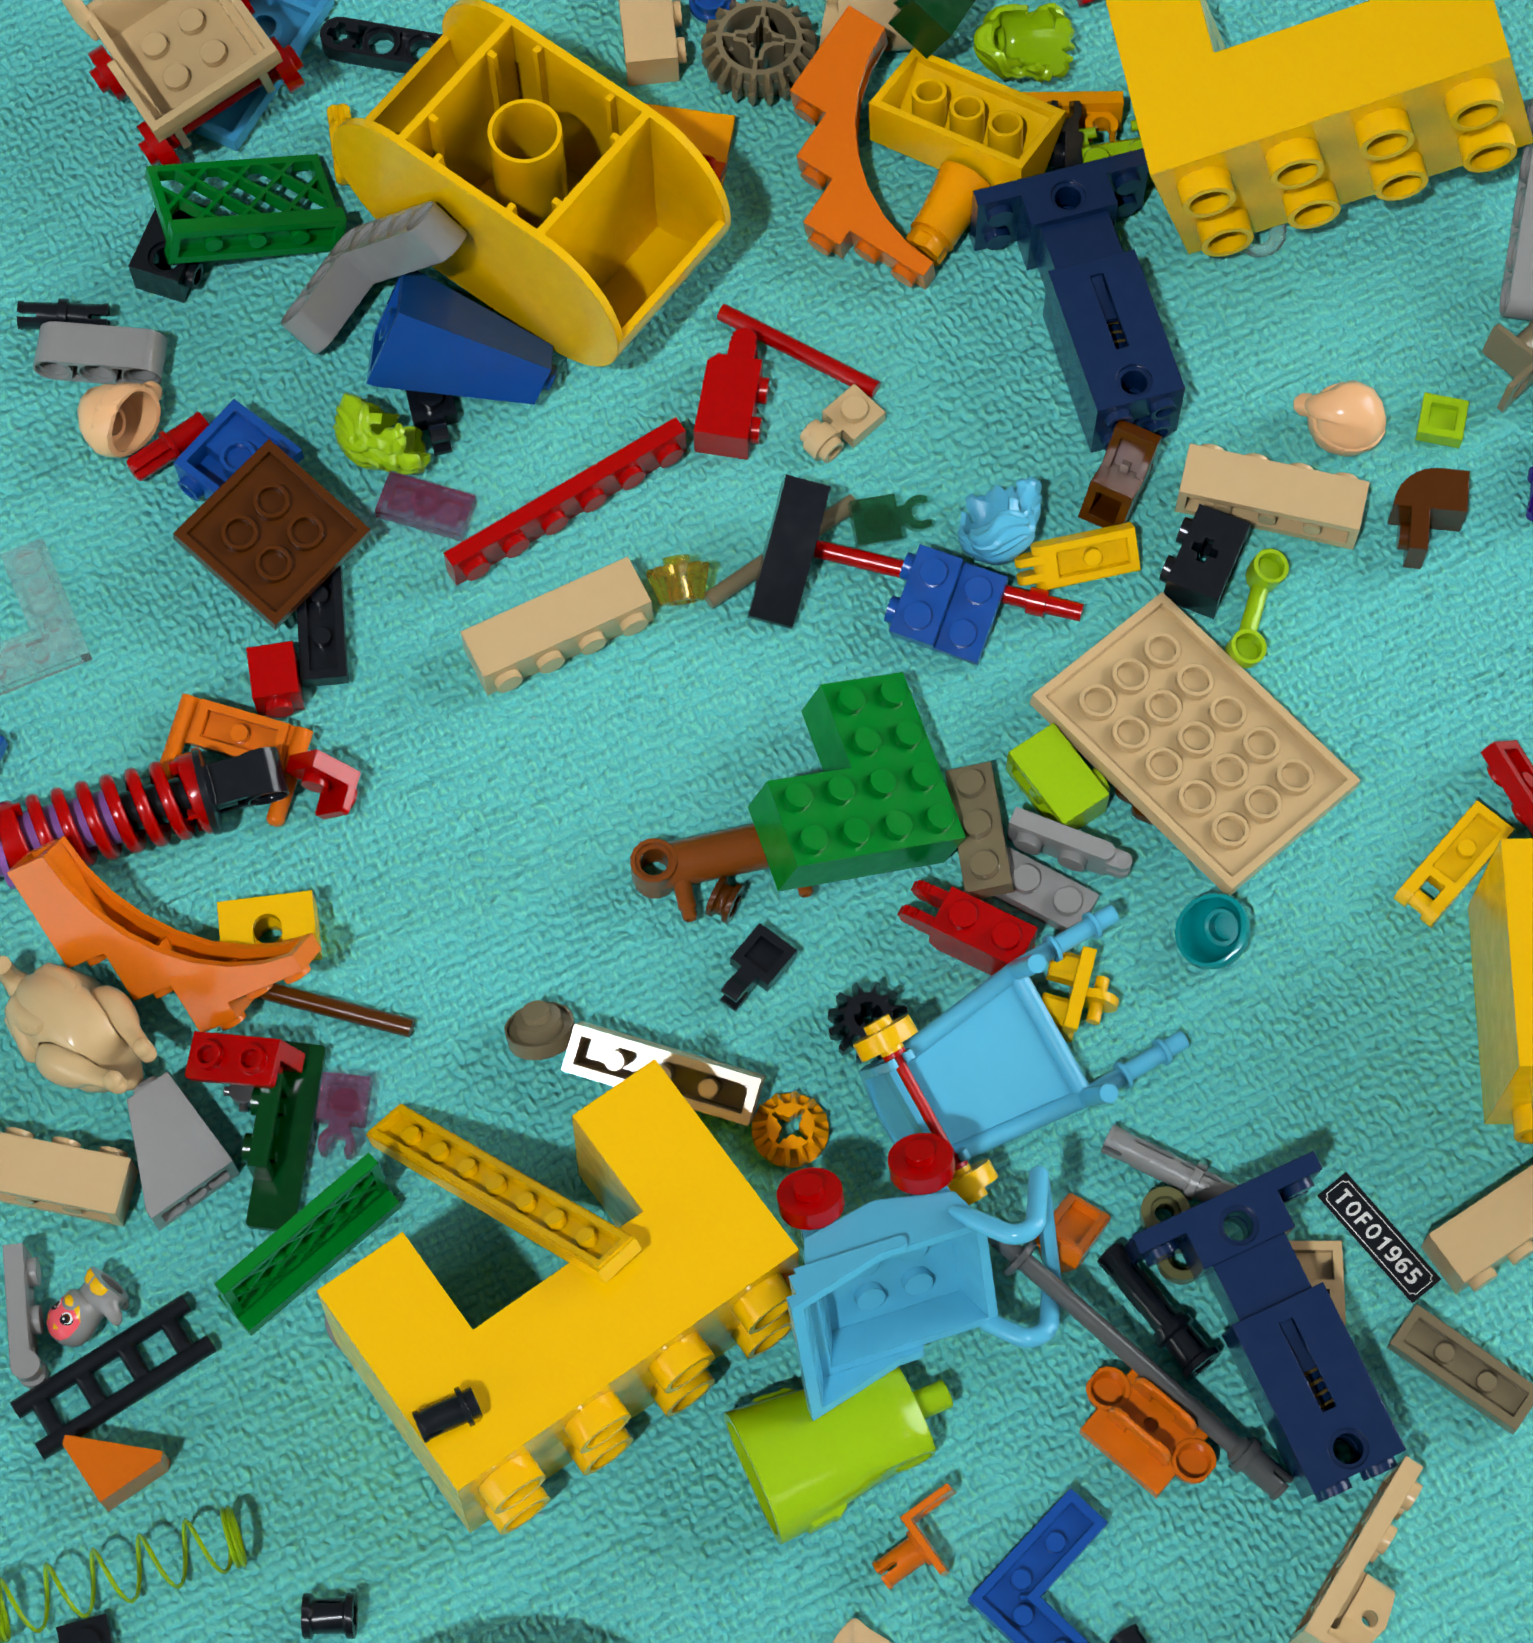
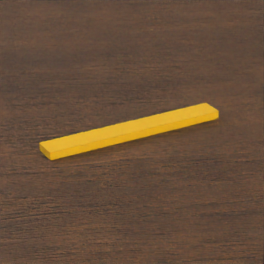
M399 1104L366 1133L371 1145L604 1284L642 1250L636 1237L403 1104Z

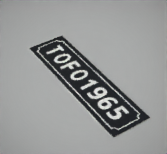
M1344 1173L1317 1195L1411 1303H1414L1441 1280L1347 1173Z

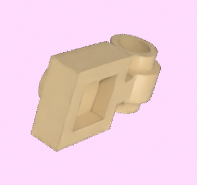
M853 384L822 411V420L824 422L821 423L818 419H815L804 428L800 435L803 449L816 461L823 460L825 463H829L842 451L844 443L841 441L842 438L854 448L885 421L886 412L857 385Z

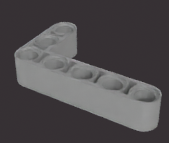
M1532 98L1523 103L1533 135ZM1533 143L1522 146L1523 152L1499 303L1500 316L1528 321L1533 320Z
M428 201L350 229L336 243L283 316L281 325L313 354L321 352L335 338L373 284L446 261L462 245L467 231L434 201Z

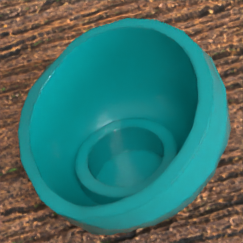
M1213 892L1199 896L1192 900L1178 917L1175 928L1177 947L1182 956L1195 967L1203 970L1226 968L1238 960L1247 948L1250 940L1249 915L1239 901L1225 893Z

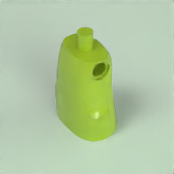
M897 1367L815 1421H812L809 1414L804 1389L795 1391L789 1388H781L779 1391L754 1398L751 1404L725 1411L723 1416L730 1439L758 1504L776 1540L782 1545L806 1532L812 1534L833 1521L838 1522L847 1510V1505L889 1478L935 1456V1445L925 1419L952 1408L953 1401L942 1379L912 1392L900 1367Z

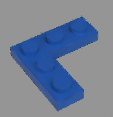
M1070 1488L974 1591L967 1602L1010 1643H1089L1041 1597L1107 1527L1108 1522Z

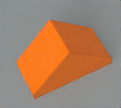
M64 1435L62 1444L99 1502L108 1512L168 1472L171 1463L167 1455L160 1450L71 1435Z

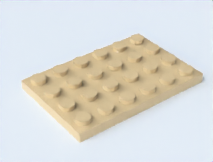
M1163 592L1036 691L1029 703L1050 724L1055 723L1078 752L1100 771L1118 791L1223 893L1229 896L1350 795L1361 781Z

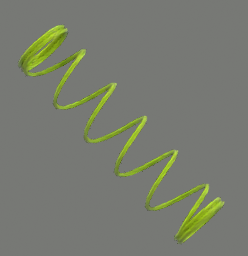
M226 1505V1507L222 1506L220 1509L221 1522L229 1548L228 1564L225 1570L216 1564L192 1523L184 1518L182 1522L183 1569L179 1584H175L169 1578L144 1535L138 1532L136 1536L137 1584L135 1596L132 1599L124 1595L110 1574L101 1555L92 1547L89 1553L91 1597L89 1610L85 1614L75 1607L52 1566L45 1562L43 1566L45 1610L43 1623L40 1628H35L29 1623L17 1605L5 1580L0 1577V1643H8L11 1638L2 1587L19 1618L31 1631L41 1633L45 1629L49 1617L50 1598L48 1571L72 1611L78 1616L87 1619L95 1605L96 1578L94 1555L114 1590L128 1603L134 1604L141 1591V1541L165 1581L172 1587L180 1589L184 1585L187 1576V1526L209 1563L219 1573L226 1575L231 1569L232 1562H234L235 1567L239 1570L242 1567L246 1568V1553L232 1508Z

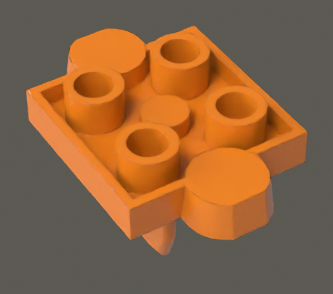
M1105 1366L1099 1368L1086 1384L1087 1397L1096 1411L1081 1427L1079 1434L1156 1499L1175 1476L1186 1484L1194 1485L1203 1482L1216 1467L1215 1452L1206 1442L1209 1436L1197 1427L1195 1419L1148 1379L1140 1377L1132 1369L1126 1375L1118 1368Z

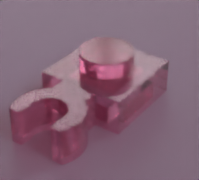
M323 1072L316 1120L320 1124H329V1126L322 1131L318 1138V1150L321 1157L328 1156L331 1142L343 1140L346 1143L344 1148L346 1159L352 1160L354 1158L357 1146L351 1129L352 1127L366 1128L373 1084L371 1076Z

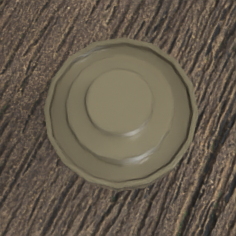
M541 1000L529 1002L523 1008L517 1010L507 1020L504 1027L509 1050L515 1056L525 1060L552 1058L567 1050L575 1022L572 1012L565 1005Z

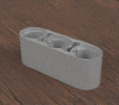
M50 321L40 326L33 370L42 377L61 381L117 384L123 382L142 384L147 381H154L160 384L168 339L160 332L145 328Z

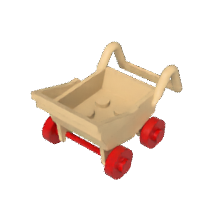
M61 0L74 21L94 41L100 39L103 45L101 44L87 53L96 66L89 73L103 94L111 89L119 102L129 97L145 120L136 126L145 139L138 146L152 166L159 162L162 165L182 164L174 150L181 145L184 149L192 145L186 135L261 85L264 86L268 94L276 90L273 84L281 80L290 94L306 85L298 72L304 65L290 44L283 48L274 36L269 38L252 16L255 10L249 0H93L87 5L82 0Z

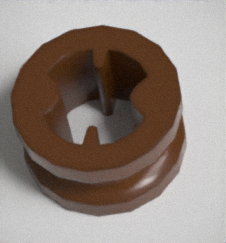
M721 876L710 895L705 915L712 917L714 914H718L721 916V922L729 924L742 900L745 885L738 883L736 886H732L729 884V878Z

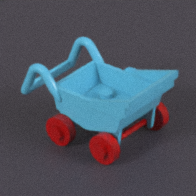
M931 1133L908 1135L897 1141L888 1153L891 1181L898 1189L909 1193L910 1196L874 1200L840 1219L838 1218L844 1210L845 1200L842 1183L833 1172L817 1167L803 1168L792 1172L781 1181L777 1189L780 1215L788 1225L801 1230L804 1241L805 1265L794 1268V1275L788 1276L792 1296L786 1297L807 1408L812 1421H815L900 1365L923 1358L925 1355V1344L978 1327L988 1334L1023 1348L1041 1346L1055 1336L1059 1328L1060 1305L1042 1290L1039 1323L1036 1326L1023 1327L998 1315L988 1243L989 1237L1004 1244L1020 1245L1028 1243L1039 1236L1043 1265L1062 1281L1049 1172L1045 1167L1034 1166L1029 1172L1026 1219L1019 1224H1010L979 1210H974L955 1191L949 1190L947 1185L955 1174L953 1149L947 1140Z

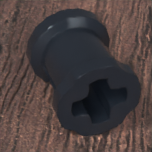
M348 1592L345 1598H315L312 1593L303 1594L301 1631L304 1639H313L314 1634H345L347 1639L356 1638L358 1628L356 1592Z

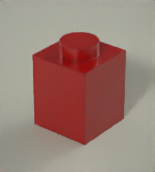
M293 641L246 648L252 699L258 715L270 718H284L293 714L294 711L305 710L299 662Z

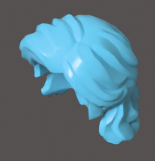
M1029 476L1028 479H1018L1016 482L1017 488L1011 486L1004 490L1001 486L995 485L993 490L987 491L985 496L979 495L975 497L972 493L965 498L968 513L961 511L960 526L957 530L962 550L967 555L972 556L974 561L985 562L991 565L1005 564L1023 553L1035 538V528L1040 516L1042 500L1040 480Z

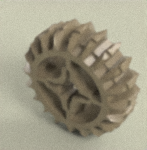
M731 0L729 10L718 7L715 13L716 20H708L706 33L703 34L701 39V49L703 50L702 64L707 69V77L710 79V83L717 82V88L721 94L732 91V98L735 103L743 96L748 97L752 107L757 102V99L765 98L767 104L771 106L774 96L777 95L787 101L790 96L789 90L817 51V35L812 30V23L809 17H801V10H799L798 5L787 9V2L785 0H778L776 3L770 2V0H745L743 4L736 0ZM763 42L762 48L759 50L760 43ZM757 51H759L758 58H756Z

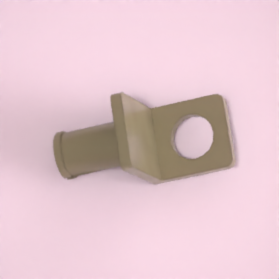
M1533 320L1517 336L1501 324H1497L1492 328L1482 349L1485 356L1514 378L1508 384L1497 406V409L1501 412H1504L1533 384Z

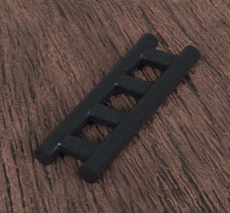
M182 1294L10 1402L20 1419L33 1411L47 1433V1436L34 1443L44 1460L64 1448L62 1445L64 1435L77 1437L86 1435L217 1352L207 1335L193 1342L179 1320L192 1311ZM163 1330L177 1354L150 1369L137 1345ZM120 1357L134 1381L108 1397L94 1372ZM77 1384L91 1408L65 1424L51 1399Z

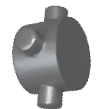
M230 1084L229 1087H224L223 1094L224 1096H231L233 1102L239 1107V1112L246 1113L248 1108H250L254 1087Z

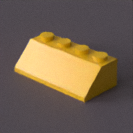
M915 48L910 51L868 103L871 141L936 169H939L941 163L945 161L963 164L980 174L990 186L1045 173L1066 119V111L932 54L926 59Z

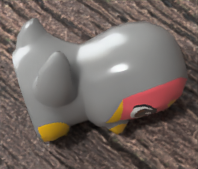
M92 1266L87 1270L84 1277L85 1282L80 1289H70L48 1311L46 1324L49 1334L64 1346L72 1348L82 1346L91 1338L104 1317L113 1325H120L122 1322L121 1310L126 1311L128 1309L129 1297L126 1291L111 1276Z

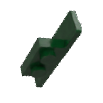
M284 1041L305 1053L302 1073L283 1071V1074L278 1073L276 1085L273 1088H253L250 1114L256 1116L253 1133L245 1134L242 1145V1162H247V1167L253 1177L246 1224L250 1229L275 1232L299 1211L326 1058V1049L322 1045Z

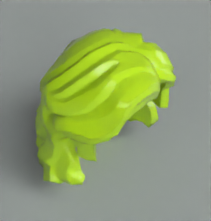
M1048 3L1039 6L1032 12H1028V5L1007 4L993 8L983 17V24L974 34L973 49L984 67L999 76L1000 79L1020 81L1023 78H1029L1043 83L1044 80L1050 82L1053 77L1063 78L1067 75L1070 69L1069 63L1072 62L1073 57L1066 52L1075 49V45L1070 41L1075 31L1071 27V20L1065 17L1064 10L1059 5Z
M344 392L340 404L335 409L337 414L335 415L336 423L333 429L335 430L337 444L346 457L356 465L368 470L395 471L403 475L423 473L431 460V454L425 451L426 445L422 440L423 431L415 426L403 427L401 423H398L399 414L385 413L379 406L365 402V399L358 395Z

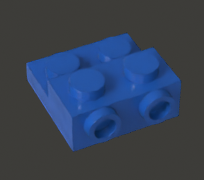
M233 399L173 463L180 479L177 482L178 486L188 497L198 501L202 496L208 499L268 439L297 464L304 458L303 451L280 432Z
M920 544L916 554L908 552L904 559L899 578L906 580V584L901 598L893 595L889 601L884 617V622L891 624L889 633L892 637L978 666L1009 579L1007 576L966 563L962 558Z

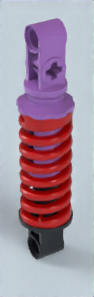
M197 747L191 749V752L176 755L174 761L168 763L171 775H176V778L167 780L162 764L159 761H153L148 766L151 784L142 786L137 770L131 767L127 768L123 774L126 791L118 792L111 775L104 774L99 778L101 789L99 791L91 793L86 781L76 782L74 785L76 797L66 799L63 789L55 787L49 793L51 804L41 806L38 796L33 793L25 797L27 807L25 811H22L19 802L13 804L8 800L0 802V877H4L10 889H16L7 872L29 851L62 836L66 837L84 863L89 867L95 864L98 857V849L109 860H115L120 857L122 843L125 844L130 852L142 853L147 844V834L156 846H167L171 839V827L180 839L190 840L195 834V819L199 832L204 830L208 834H222L221 814L249 806L273 803L289 795L278 748H258L237 757L207 764L200 748Z

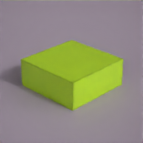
M1424 392L1415 440L1460 448L1469 401Z

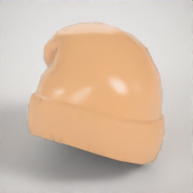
M1351 380L1333 384L1315 395L1301 393L1293 401V409L1300 416L1307 417L1308 429L1315 443L1329 453L1344 457L1358 456L1374 448L1385 434L1386 415L1383 403L1375 389L1359 381Z
M147 381L142 384L130 382L103 384L87 390L80 398L77 409L79 430L87 444L93 448L95 453L112 458L129 456L145 446L155 434L160 422L161 407L159 400L162 399V387L154 381Z

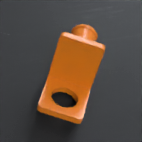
M948 1483L900 1517L909 1530L906 1532L908 1538L871 1563L875 1571L880 1575L896 1565L880 1577L890 1590L924 1563H927L929 1566L933 1564L938 1573L943 1577L951 1573L916 1524L956 1494L955 1490Z

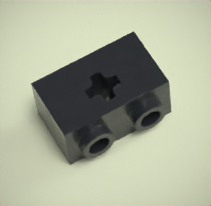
M1199 504L1194 518L1185 517L1181 524L1176 543L1182 544L1177 557L1168 555L1161 571L1159 581L1166 583L1164 594L1176 605L1214 619L1246 545L1251 523ZM1200 557L1206 558L1204 563L1199 561Z

